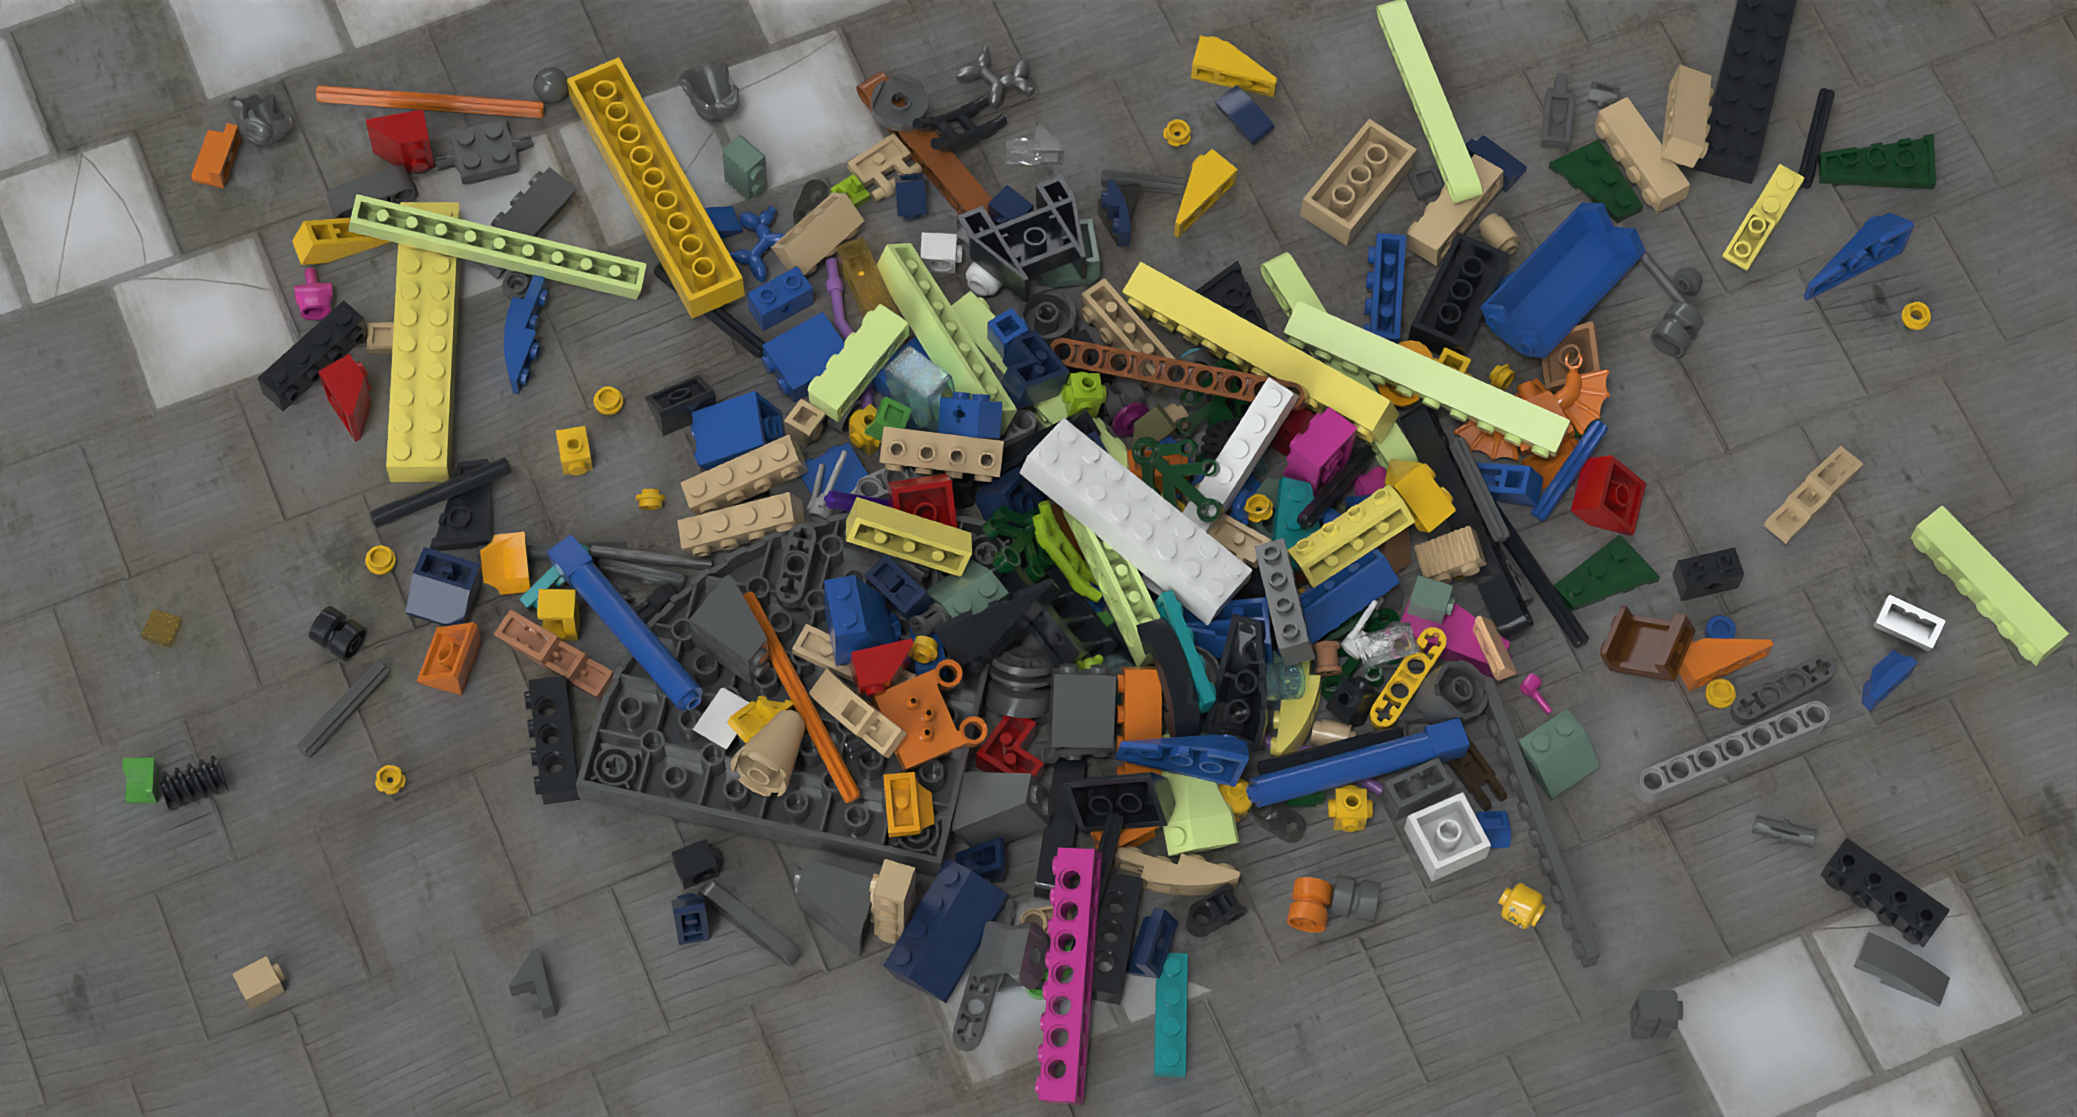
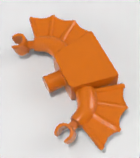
M1569 353L1566 355L1565 364L1569 367V373L1566 374L1564 387L1554 395L1550 391L1538 394L1533 381L1522 383L1516 387L1521 399L1570 420L1571 423L1563 441L1575 436L1573 426L1580 435H1583L1591 422L1601 418V405L1607 397H1610V393L1606 388V380L1610 371L1605 369L1582 375L1579 374L1578 368L1583 363L1581 353H1579L1580 361L1577 365H1571L1568 360ZM1469 420L1453 431L1455 435H1459L1466 440L1470 451L1484 452L1492 461L1505 457L1515 461L1519 460L1518 446L1504 440L1505 435L1494 431L1493 434H1489L1476 427L1478 423ZM1521 443L1519 446L1523 457L1533 453L1531 452L1532 447Z

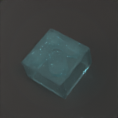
M908 346L884 368L887 378L886 384L890 390L892 400L912 409L910 416L921 428L926 427L936 433L939 424L940 397H953V392H955L953 379L946 371L911 346Z

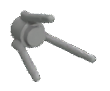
M846 450L841 452L826 489L820 495L819 491L825 465L822 463L819 465L811 500L806 508L809 511L808 517L815 522L826 520V517L838 515L842 512V510L827 508L824 496L835 485L847 456ZM856 487L850 492L851 494H855Z

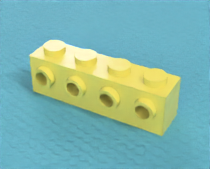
M1388 484L1384 488L1375 491L1361 503L1350 507L1347 512L1338 518L1324 524L1321 529L1307 538L1298 541L1288 551L1300 572L1310 585L1315 588L1413 524L1415 520L1402 498Z
M859 497L856 498L846 520L847 542L959 577L962 576L972 555L970 532Z

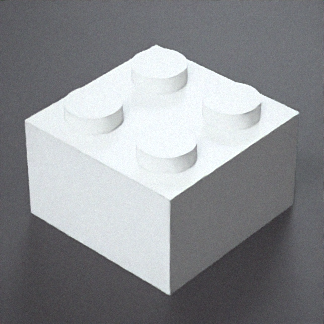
M1463 792L1409 815L1404 827L1431 881H1435L1487 858L1491 847Z

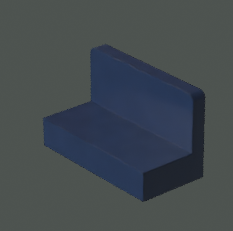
M1484 135L1477 141L1471 138L1465 145L1470 158L1476 154L1504 170L1503 187L1501 189L1506 193L1526 172L1527 167Z
M1154 907L1151 917H1144L1126 968V972L1129 975L1160 979L1178 925V921L1164 908Z

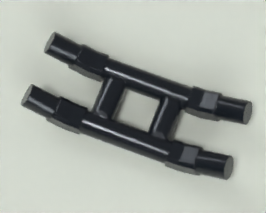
M983 95L975 101L961 106L959 109L939 116L915 118L912 124L915 129L924 132H932L938 128L945 137L933 138L931 140V147L949 152L961 145L992 136L997 130L1007 125L1008 122L1004 115H1000L979 127L976 126L970 118L989 105L988 98ZM957 121L966 132L958 134L950 126V123Z

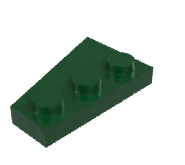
M1599 139L1550 162L1548 168L1556 174L1559 172L1569 180L1568 184L1575 190L1580 189L1591 198L1592 203H1603L1609 217L1616 223L1642 212L1643 204Z

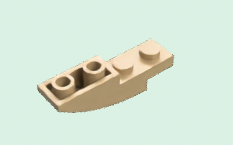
M829 669L824 671L809 692L839 722L887 758L892 755L907 734Z
M1132 846L1117 848L1113 868L1141 876L1143 878L1141 889L1185 896L1208 895L1227 884H1231L1233 889L1238 886L1241 873L1229 864H1213L1197 854H1181L1177 865L1167 857L1160 855L1152 857L1143 854L1140 849Z

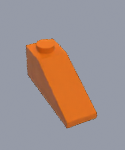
M1703 638L1696 642L1692 640L1678 673L1691 692L1709 684L1715 679L1722 678L1769 656L1774 644L1771 639Z

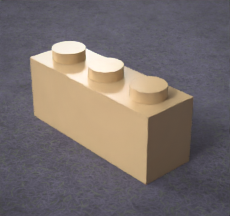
M832 192L771 248L787 271L798 266L803 275L807 276L816 270L818 262L834 254L838 249L837 245L844 239L854 236L858 232L857 227L864 222V219L846 194Z

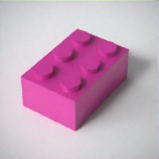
M1330 407L1322 415L1317 413L1308 425L1309 429L1304 434L1298 433L1289 445L1291 452L1286 459L1288 465L1283 472L1286 478L1311 483L1314 498L1320 492L1318 486L1324 488L1349 461L1357 432L1356 426Z

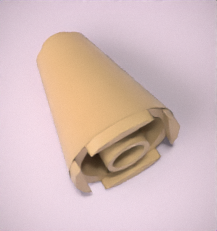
M793 710L778 712L734 755L730 762L731 770L733 773L735 769L741 775L739 781L744 786L763 796L770 797L772 792L778 793V796L784 794L790 783L806 727L802 716Z

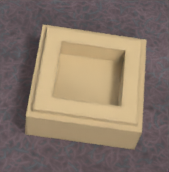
M394 322L367 324L366 349L368 354L392 353Z

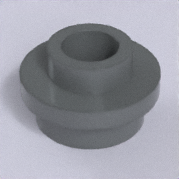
M1681 268L1675 273V283L1681 292L1690 296L1699 292L1703 279L1695 268Z
M521 272L508 274L502 283L505 296L509 299H512V297L524 299L531 280ZM515 285L522 286V288L518 290L512 289Z

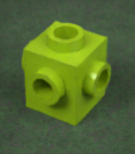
M1087 372L1070 373L1067 384L1062 386V402L1065 403L1067 417L1084 409L1089 412L1092 418L1097 417L1101 403L1106 401V387L1101 385L1100 374Z

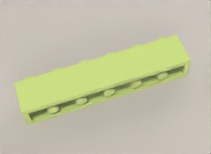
M1943 505L1916 526L1910 537L1915 547L1920 552L1926 553L1933 560L1937 570L1942 574H1946L1955 583L1957 590L1962 595L1968 596L1976 604L1977 610L1997 626L1999 633L2003 637L2010 639L2018 647L2020 654L2026 660H2031L2037 666L2063 644L2069 633Z

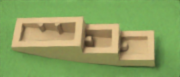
M1840 446L1808 475L1805 482L1788 496L1785 503L1766 520L1763 526L1787 544L1835 497L1864 464L1844 447Z

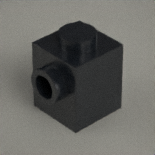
M1362 676L1343 677L1325 708L1346 725H1363L1380 694L1372 688L1373 684Z

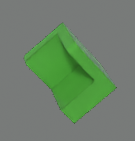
M885 396L880 402L874 420L866 426L864 433L881 441L883 426L905 429L912 409Z
M123 758L122 770L127 778L126 802L128 804L157 803L159 767L155 758Z

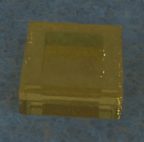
M153 609L141 633V637L144 640L171 648L183 621L180 617Z

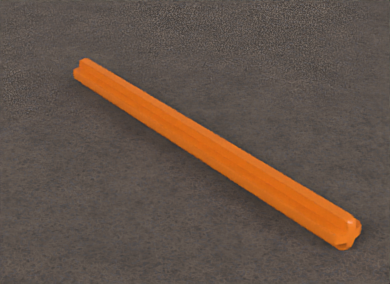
M319 85L316 88V100L325 103L542 118L544 114V104L542 101Z
M753 592L743 594L767 637L769 660L791 701L794 703L796 711L802 716L806 725L805 728L842 798L846 803L857 800L860 797V791L757 597Z

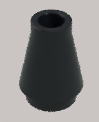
M963 473L962 479L955 478L952 484L954 503L962 507L973 504L976 501L975 495L979 491L973 475Z

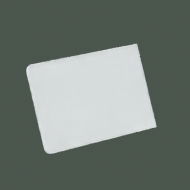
M721 688L693 730L727 749L737 735L727 724V721L731 715L749 704V702L729 690Z

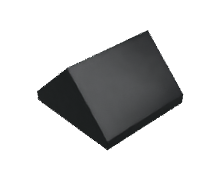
M700 375L645 397L663 436L693 424L692 412L716 404L714 390Z

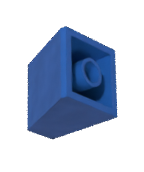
M756 391L692 412L693 424H691V432L696 440L697 447L695 460L698 466L706 471L785 436L782 412Z
M855 575L824 580V611L836 666L850 664L851 652L894 643L885 597Z

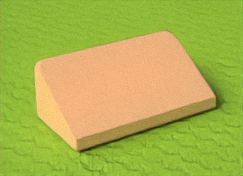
M1481 615L1477 616L1472 631L1495 680L1499 681L1515 675L1517 671L1494 622Z

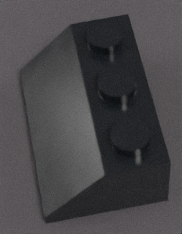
M1154 772L1066 779L1063 782L1080 833L1103 831L1109 812L1118 813L1124 817L1122 829L1168 826L1176 804L1168 778Z

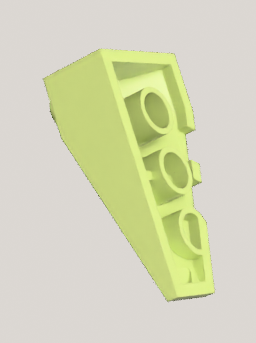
M1162 735V738H1170V735ZM1161 770V776L1168 778L1176 802L1168 826H1163L1168 856L1197 854L1240 843L1234 812L1229 803H1226L1223 799L1218 783Z

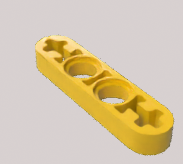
M1430 627L1420 634L1373 704L1369 720L1375 729L1381 730L1395 725L1417 692L1423 679L1432 670L1444 652L1447 642L1446 636L1441 629ZM1434 636L1437 637L1439 647L1434 645L1428 652V656L1423 653L1428 642L1425 638L1432 639ZM1413 659H1418L1423 662L1425 669L1420 674H1414L1409 671L1407 664ZM1395 684H1403L1408 689V695L1404 698H1396L1392 695L1391 688ZM1389 701L1393 704L1388 715L1390 720L1384 719L1381 722L1377 720L1379 714L1376 711L1383 712Z

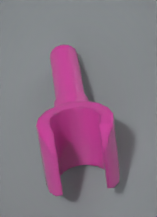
M1530 673L1521 683V692L1536 700L1546 715H1548L1553 710L1537 691L1542 685V681L1535 674Z

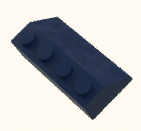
M946 859L883 966L896 979L947 1003L981 945L985 924L988 921H995L1009 895L972 870Z

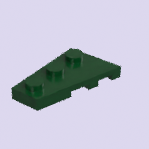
M1619 534L1554 584V587L1569 609L1575 611L1604 601L1609 596L1633 591L1634 588L1647 583L1648 585L1659 581L1660 576Z

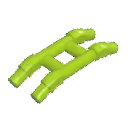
M1040 502L1038 504L1040 514L1033 517L1038 544L1042 549H1045L1069 581L1072 589L1097 603L1102 593L1090 585L1093 583L1099 587L1087 562L1082 559L1059 528L1052 513L1050 502Z

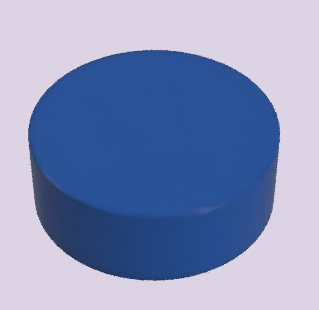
M1723 615L1710 618L1704 629L1705 638L1733 639L1736 633L1734 622Z

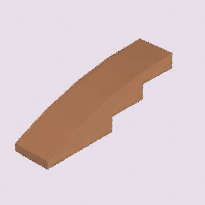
M509 610L493 634L557 676L565 675L568 683L599 701L613 680V671L590 659L582 651L565 643L557 635L512 610Z

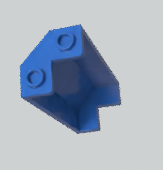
M1582 202L1480 307L1486 324L1493 333L1523 356L1545 358L1644 255L1646 250L1636 228L1613 226L1603 203Z

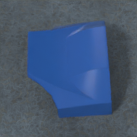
M1892 650L1872 668L1871 678L1863 685L1861 703L1869 711L1874 709L1912 674L1918 662L1910 656H1903L1896 650Z

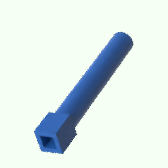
M570 534L548 550L547 554L553 567L573 590H577L679 710H692L698 706L703 694L702 688L596 567L592 557L573 535Z
M1459 717L1426 726L1424 731L1250 778V785L1246 786V792L1250 803H1255L1258 808L1423 764L1436 757H1439L1441 762L1464 757L1470 743Z

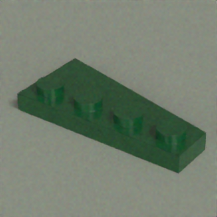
M1934 134L1924 135L1923 138L1911 140V138L1899 139L1897 143L1885 145L1882 142L1871 144L1870 147L1861 149L1852 147L1822 152L1818 159L1819 183L1917 189H1934L1936 185Z

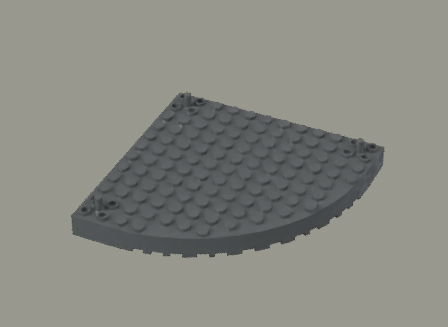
M842 513L828 516L826 520L809 523V521L803 522L815 529L817 543L803 601L794 609L781 607L776 600L775 591L790 531L770 533L762 537L761 541L745 548L743 546L725 556L724 560L716 566L702 571L690 581V585L683 591L670 598V602L660 613L657 612L646 625L702 688L701 702L692 710H679L631 653L627 651V655L620 667L616 669L613 680L602 698L591 729L576 787L578 797L878 863H884V860L888 859L914 867L915 871L937 875L945 861L952 833L951 828L963 773L967 771L972 748H960L907 771L915 772L918 783L932 792L934 824L922 829L920 834L889 837L884 774L903 773L895 753L893 752L887 758L877 750L851 759L846 752L845 743L858 736L839 722L809 694L826 669L792 654V648L806 624L829 634L824 611V580L855 575L873 588L864 575L882 557L875 552L873 554L867 553L864 550L865 547L846 541L844 532L849 514ZM956 515L957 529L971 533L972 555L968 562L973 560L990 569L995 575L997 573L993 565L995 553L1004 546H1010L1015 539L1000 534L995 539H991L982 529V525L986 521ZM802 534L798 538V551L803 552L804 541L807 540V534ZM796 559L790 561L787 567L790 571L797 573L804 569L805 564L801 560ZM931 568L928 577H923L924 582L918 585L926 591L949 576L950 573ZM727 574L733 577L742 595L747 592H753L757 597L860 791V797L851 803L844 801L806 728L787 790L782 796L772 792L770 797L753 792L739 781L741 775L736 769L734 773L732 772L730 762L734 755L746 744L738 734L728 748L725 749L693 730L721 688L729 690L749 703L751 701L756 702L758 696H765L769 701L783 703L785 700H791L770 660V666L764 676L760 679L756 677L749 684L692 644L689 619ZM789 580V589L785 592V598L790 599L794 594V581ZM886 601L887 609L894 615H897L901 625L899 641L911 639L909 621ZM943 645L945 660H952ZM912 657V661L906 667L905 670L915 674L914 660ZM991 662L986 664L985 669L977 674L965 676L962 673V678L954 689L950 691L939 690L956 729L968 717L975 716L980 718L990 676L989 670L992 666ZM947 668V676L940 678L942 681L950 683L955 680V674L951 669ZM837 675L840 679H842L845 683H847L850 687L857 691L854 682ZM867 694L862 695L873 705L872 697H867ZM971 724L965 726L964 733L966 737L974 740L977 727Z

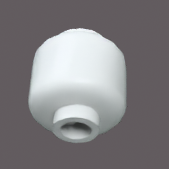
M974 261L966 271L967 285L977 295H995L1003 285Z

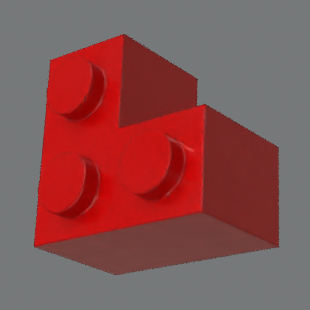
M1004 715L976 753V768L983 772L1032 774L1040 782L1044 776V762H1041V760L1025 751L1036 736V722L1029 718Z

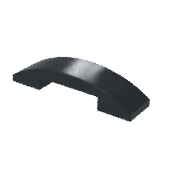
M1164 617L1136 625L1144 654H1152L1169 712L1164 713L1163 716L1170 738L1199 736L1200 711L1197 692L1187 658L1177 636Z

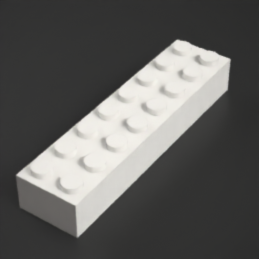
M1065 418L1027 456L1020 471L1022 476L1080 523L1087 526L1096 536L1105 541L1164 591L1173 590L1176 599H1179L1185 608L1206 625H1209L1239 592L1253 571Z

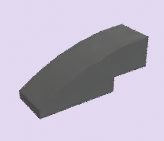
M1868 932L1863 939L1853 966L1882 978L1880 982L1938 1007L1942 1002L1950 977L1924 959L1871 932Z

